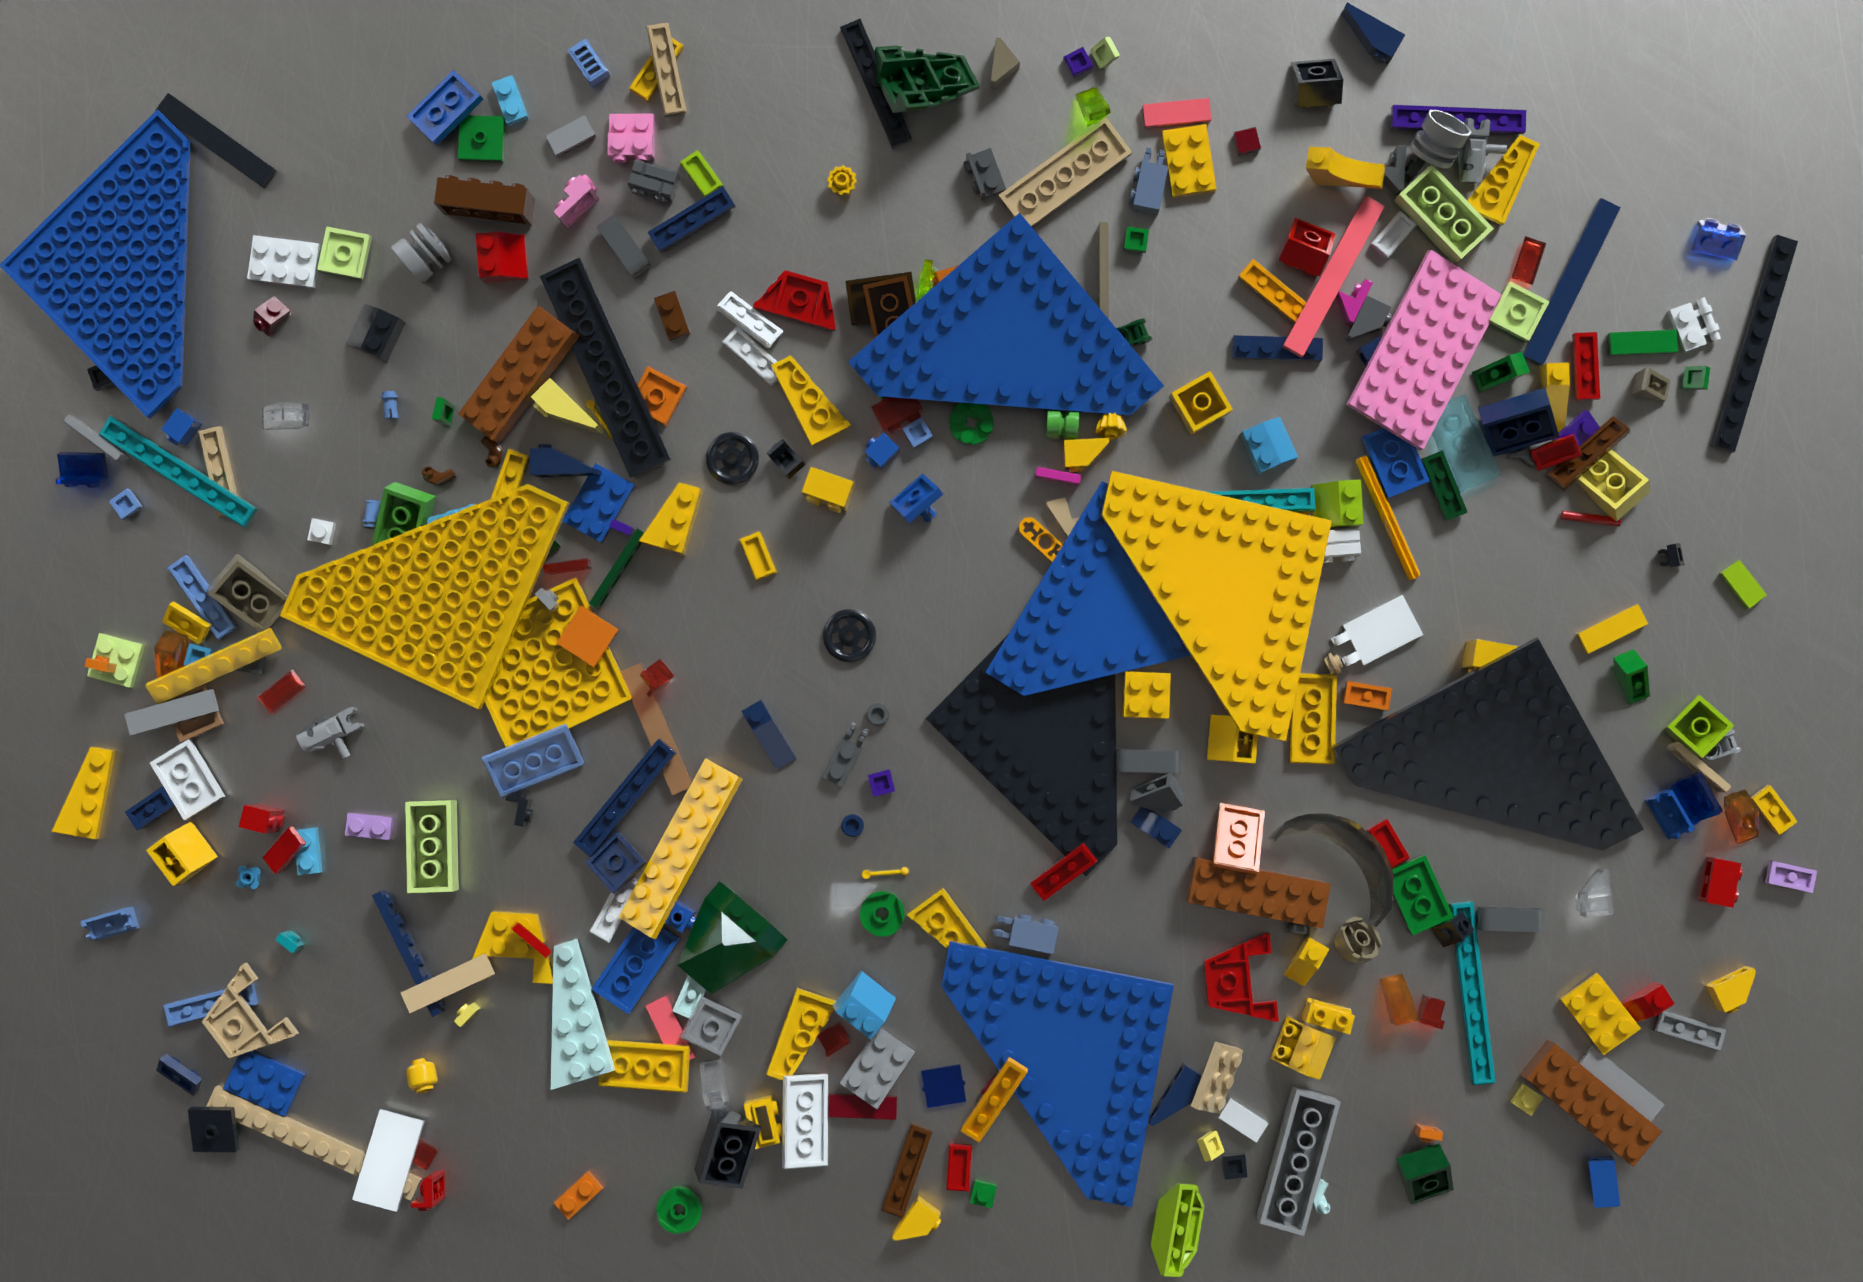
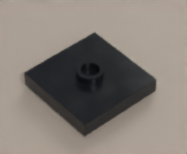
M190 1107L188 1109L193 1152H237L239 1150L234 1107Z

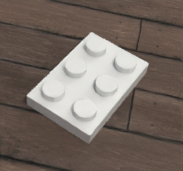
M253 235L247 279L255 282L315 289L321 245L319 243Z
M191 739L184 741L150 762L183 820L190 819L226 797Z

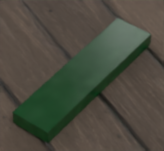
M638 528L636 529L588 604L596 609L602 607L642 545L639 540L644 534L643 531Z

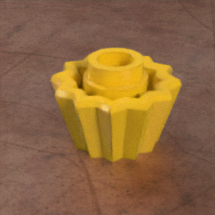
M844 165L841 167L835 166L833 171H829V177L826 179L829 183L828 188L840 196L844 193L849 195L850 191L855 189V184L858 182L855 179L856 173L852 172L851 167L846 168Z
M1104 413L1099 419L1095 433L1101 437L1113 440L1126 435L1127 429L1121 415Z

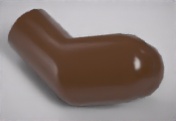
M484 436L481 443L489 450L488 459L485 460L486 465L491 468L498 467L502 461V448L495 441Z
M430 466L422 470L424 480L436 486H441L457 478L453 468L442 473L432 469Z

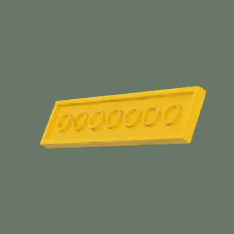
M706 758L704 759L618 918L653 939L657 938L743 778Z

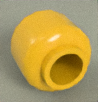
M425 1058L412 1061V1065L406 1069L410 1090L416 1091V1094L434 1090V1086L438 1083V1077L433 1062H426Z

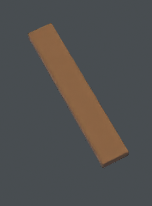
M639 663L620 671L633 698L631 700L651 747L660 738L677 752L662 771L671 794L675 795L689 789L692 781L642 664Z

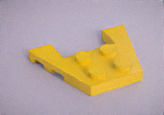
M492 911L472 959L485 953L488 959L489 956L534 959L533 983L553 984L549 956L545 958L510 928L515 921H518L544 943L545 940L538 914Z

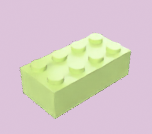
M1432 164L1394 200L1454 265L1494 229Z
M457 800L405 802L407 893L453 892L459 890Z

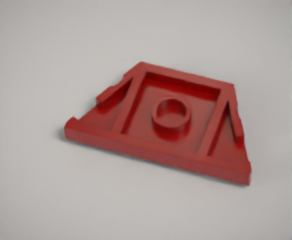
M784 270L777 278V281L771 284L763 296L753 304V308L836 331L828 282Z

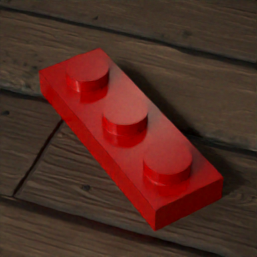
M1597 332L1572 334L1575 401L1599 400L1601 398Z
M1082 843L1032 880L1030 885L1041 899L1045 901L1093 866L1097 859L1086 845Z

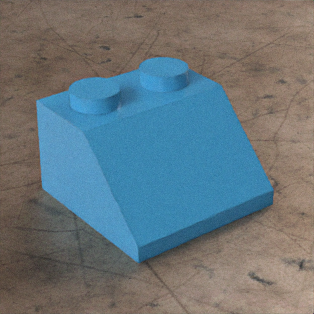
M1280 417L1262 422L1242 431L1239 435L1257 476L1298 458Z
M861 970L833 1004V1007L838 1015L871 1040L885 1023L896 997Z

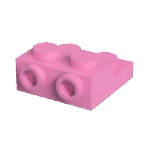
M609 114L608 156L610 160L616 163H625L627 160L635 159L646 163L649 160H655L654 114Z
M586 174L573 177L566 183L564 191L568 198L562 199L556 205V210L553 211L567 229L599 199L595 193L598 189Z

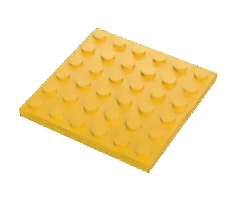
M577 577L551 588L558 596L557 602L560 605L554 612L550 611L537 596L528 599L484 701L505 747L563 724H567L569 729L633 699L610 647H608L594 668L557 644L558 639L580 606L593 612Z

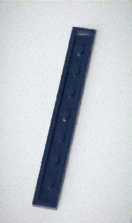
M1603 198L1598 200L1549 299V304L1523 352L1525 359L1539 366L1544 365L1621 207Z

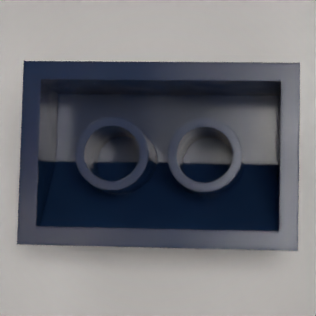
M1546 388L1478 408L1492 457L1560 437Z

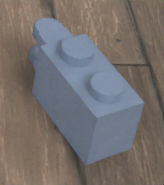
M1146 147L1144 160L1140 168L1136 167L1133 181H1137L1136 190H1131L1129 202L1133 203L1132 210L1158 215L1169 166L1162 165L1165 151L1162 150L1158 153L1157 164L1149 163L1152 151L1151 148Z
M1019 914V918L996 915L995 921L1012 924L1011 932L993 929V935L1009 938L1008 944L1011 946L1054 954L1059 927L1054 925L1055 921L1043 918L1041 922L1033 921L1032 916Z

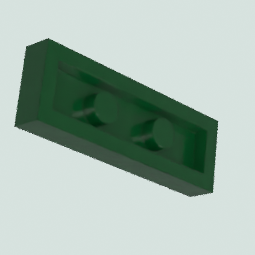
M1443 450L1422 458L1421 461L1429 477V483L1444 520L1448 521L1468 513Z

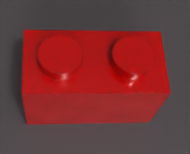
M262 804L244 805L238 827L264 834L279 832V829H282L285 823L284 810Z
M1706 857L1699 901L1734 908V903L1737 902L1739 895L1737 890L1738 881L1741 880L1743 873L1741 863Z

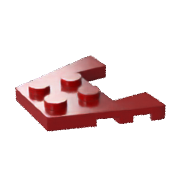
M1269 932L1203 960L1209 1007L1279 1022L1276 1000L1253 1002L1248 956L1272 954Z

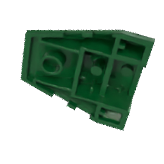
M903 46L875 47L878 84L892 112L901 113L928 109L978 90L980 84L965 56L937 52L936 55L925 54L923 49H916V52L905 51Z
M719 881L702 903L677 966L712 995L771 959L788 939L737 894Z

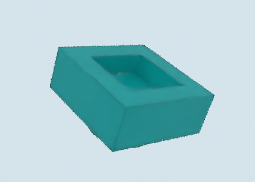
M293 931L281 932L275 939L292 954L300 952L305 945L300 941L301 937Z

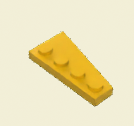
M791 355L771 365L811 446L851 426Z
M90 747L51 832L99 839L116 753L115 750Z
M944 888L907 913L908 917L917 922L927 933L935 937L945 948H949L950 941L987 948Z

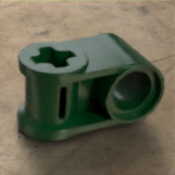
M1145 318L1117 328L1132 347L1140 346L1153 340L1152 336H1149L1147 332Z

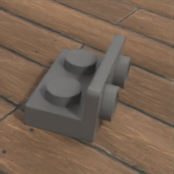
M991 148L973 155L971 153L966 154V161L963 164L967 174H971L974 181L971 182L975 195L979 194L980 199L983 200L1006 190Z

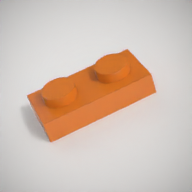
M1346 681L1343 704L1389 711L1392 688Z
M587 1171L554 1204L569 1220L604 1187L590 1171Z

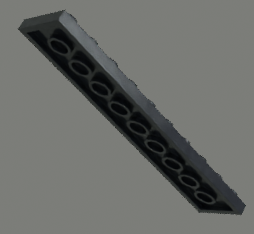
M579 257L541 275L540 279L559 321L580 336L572 346V350L630 478H634L672 460L582 259Z

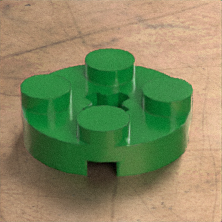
M958 404L950 414L949 428L951 434L957 441L974 446L983 443L988 439L993 429V415L990 409L984 404ZM969 417L972 419L976 418L977 420L975 423L976 427L973 429L971 426L966 427L965 425Z
M877 891L870 894L863 901L860 909V920L863 927L879 937L894 934L901 927L905 917L902 901L894 893L887 891ZM880 907L889 912L885 920L876 916Z
M674 1186L665 1191L657 1203L658 1221L670 1233L688 1232L698 1224L702 1215L703 1203L692 1189ZM675 1205H683V1210L686 1211L685 1214L680 1213L676 1215V1209L673 1207Z

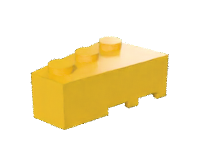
M679 482L639 542L686 555L704 491L701 488Z

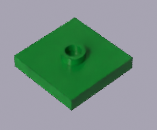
M467 115L459 123L458 160L504 162V116Z

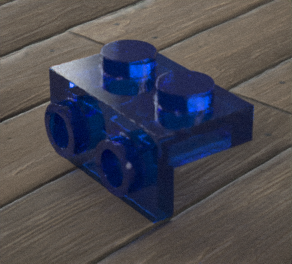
M1706 218L1705 221L1698 220L1697 225L1699 229L1691 249L1694 252L1737 261L1746 238V234L1741 229V226L1733 223H1728L1727 226L1721 225L1719 221Z
M59 452L57 454L60 476L55 479L56 484H64L65 487L86 485L88 488H96L108 479L105 453Z
M1701 771L1680 778L1669 787V790H1673L1693 826L1702 820L1717 816L1723 812Z

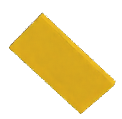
M1300 673L1290 719L1289 763L1335 764L1333 745L1336 744V674Z
M607 1040L615 1070L598 1075V1086L688 1092L690 1046Z

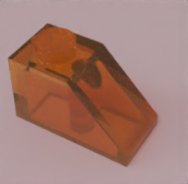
M165 630L154 647L157 678L184 667L183 664L188 649L187 635Z
M1744 789L1725 796L1724 813L1735 842L1741 844L1759 837V807Z
M1403 974L1380 978L1390 1023L1398 1026L1418 1021L1414 1001Z

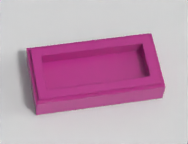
M1038 467L1035 473L1036 479L1079 486L1081 480L1079 474Z

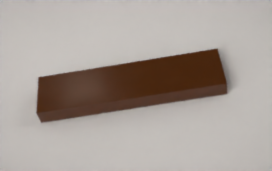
M1612 416L1579 446L1582 456L1558 464L1547 474L1548 479L1565 491L1630 433V428Z
M911 1123L881 1211L903 1218L933 1130Z

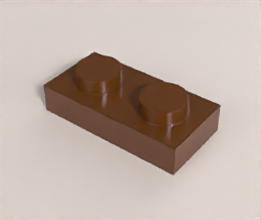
M672 291L655 297L654 300L669 341L689 335L690 331L676 292Z

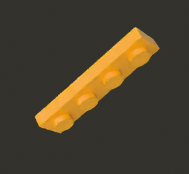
M1252 259L1238 278L1295 324L1306 301Z
M1008 1057L962 1125L960 1131L980 1143L1027 1074L1028 1069Z

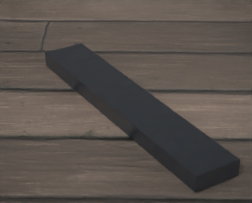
M861 19L841 26L840 30L891 148L894 149L912 141L902 114L892 112L878 84L875 51Z
M167 93L156 108L170 122L262 188L267 185L277 171L171 94Z

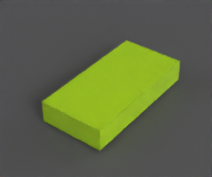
M698 150L680 161L681 166L703 197L708 196L723 186Z
M1740 559L1719 573L1746 609H1750L1767 596Z

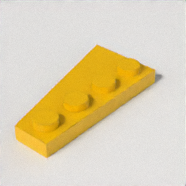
M1519 135L1506 154L1501 157L1467 201L1482 217L1499 225L1505 223L1540 143Z
M796 987L766 1075L783 1080V1076L793 1075L803 1060L804 1055L810 1046L813 1045L817 1035L828 1022L829 1017L834 1011L833 1004L836 1000Z

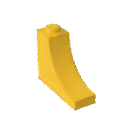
M1309 146L1306 170L1316 185L1382 189L1385 165L1354 160L1335 152L1331 147Z

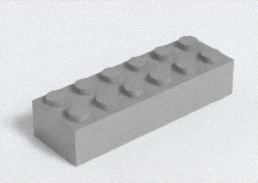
M1292 1085L1256 1219L1260 1224L1301 1236L1305 1235L1341 1104L1336 1098Z

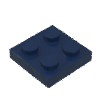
M616 831L585 862L614 895H617L648 864L619 831Z

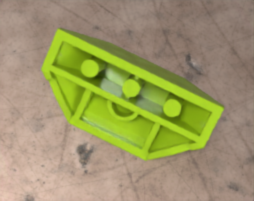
M1177 1183L1158 1200L1151 1248L1160 1274L1164 1277H1182L1184 1269L1190 1264L1197 1252L1205 1206L1198 1192V1186L1195 1184Z

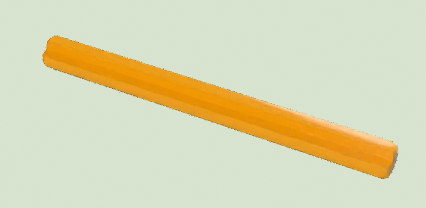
M1362 456L1356 460L1357 466L1408 579H1416L1420 576L1419 569L1368 456Z

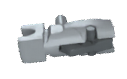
M1468 118L1465 119L1464 123L1470 129L1471 134L1464 146L1458 150L1459 154L1457 156L1460 182L1480 183L1487 166L1484 163L1485 156H1488L1489 153L1506 154L1507 145L1486 144L1490 131V120H1482L1480 128L1476 130L1474 128V120Z
M347 708L330 719L319 716L299 732L296 738L304 753L324 749L326 745L331 743L336 746L342 760L350 757L351 755L342 737L364 728L363 723L351 724L350 717L357 712L356 708Z

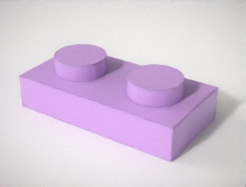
M347 813L345 835L392 840L394 817Z
M1769 861L1765 883L1813 893L1817 871Z

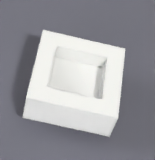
M312 518L307 540L332 545L336 523Z

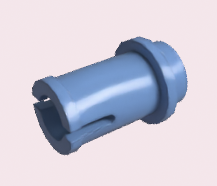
M396 391L382 392L380 399H383L384 419H391L390 410H392L393 419L399 418L396 400L399 397L396 395Z
M366 500L365 519L362 520L364 528L375 529L380 501Z

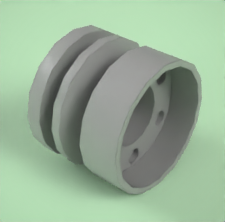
M1430 110L1421 125L1423 130L1417 132L1416 138L1410 144L1411 150L1429 164L1445 169L1450 168L1455 161L1454 158L1459 154L1457 148L1464 146L1471 131L1458 118L1443 111Z
M419 223L416 227L422 233L420 237L411 230L410 235L414 240L413 243L410 244L402 237L391 248L417 279L424 283L434 275L429 264L433 262L441 269L443 265L437 259L440 255L447 263L452 259L447 252L446 246L435 233L422 223Z

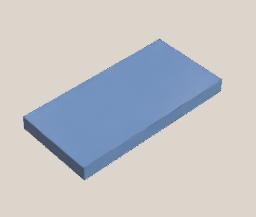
M567 724L482 757V761L500 798L584 765V760Z

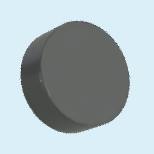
M875 703L867 710V719L873 725H883L889 718V711L883 704Z
M1289 923L1287 924V933L1309 935L1310 927Z

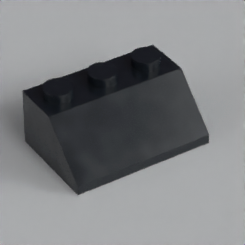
M712 1109L694 1168L698 1182L701 1184L743 1189L761 1126L736 1112Z

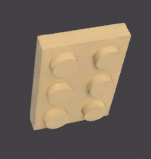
M1219 1042L1214 1043L1191 1107L1201 1111L1220 1114L1226 1104L1228 1090L1234 1083L1236 1069L1242 1062L1244 1050Z

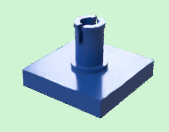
M922 473L889 503L908 523L919 515L923 517L925 522H929L932 519L927 513L931 514L933 518L937 514L930 505L938 500L943 493Z

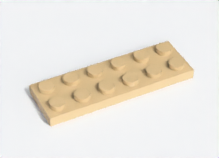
M1105 117L999 194V199L1013 218L1018 213H1021L1031 227H1033L1132 155V151Z

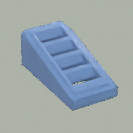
M586 38L567 50L591 87H594L610 76L608 70ZM586 46L587 50L576 56L575 52ZM589 53L592 55L583 62H580V59ZM593 60L596 61V63H594L593 65L589 66L588 68H586V69L584 68V66H586L587 64H589V63L592 62ZM598 66L600 67L598 71H596L592 75H589V72H591Z

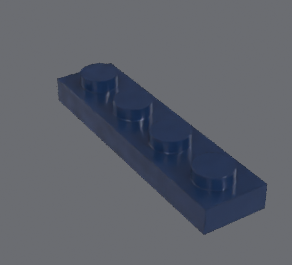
M724 186L648 231V234L661 253L736 206Z
M1234 335L1232 359L1321 362L1323 360V338H1313L1304 356L1301 358L1282 347L1287 337Z

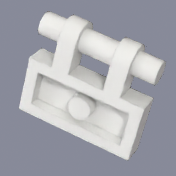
M1705 297L1696 300L1699 307L1697 310L1693 309L1690 302L1667 311L1674 330H1677V339L1683 353L1706 345L1705 335L1709 334L1712 342L1721 339L1718 332L1720 328L1718 323L1715 324L1711 314L1713 310L1711 305L1707 304ZM1697 317H1703L1706 328L1701 329Z

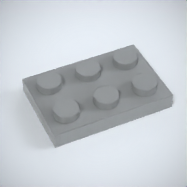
M880 1028L872 1039L868 1040L840 1084L878 1109L915 1051Z

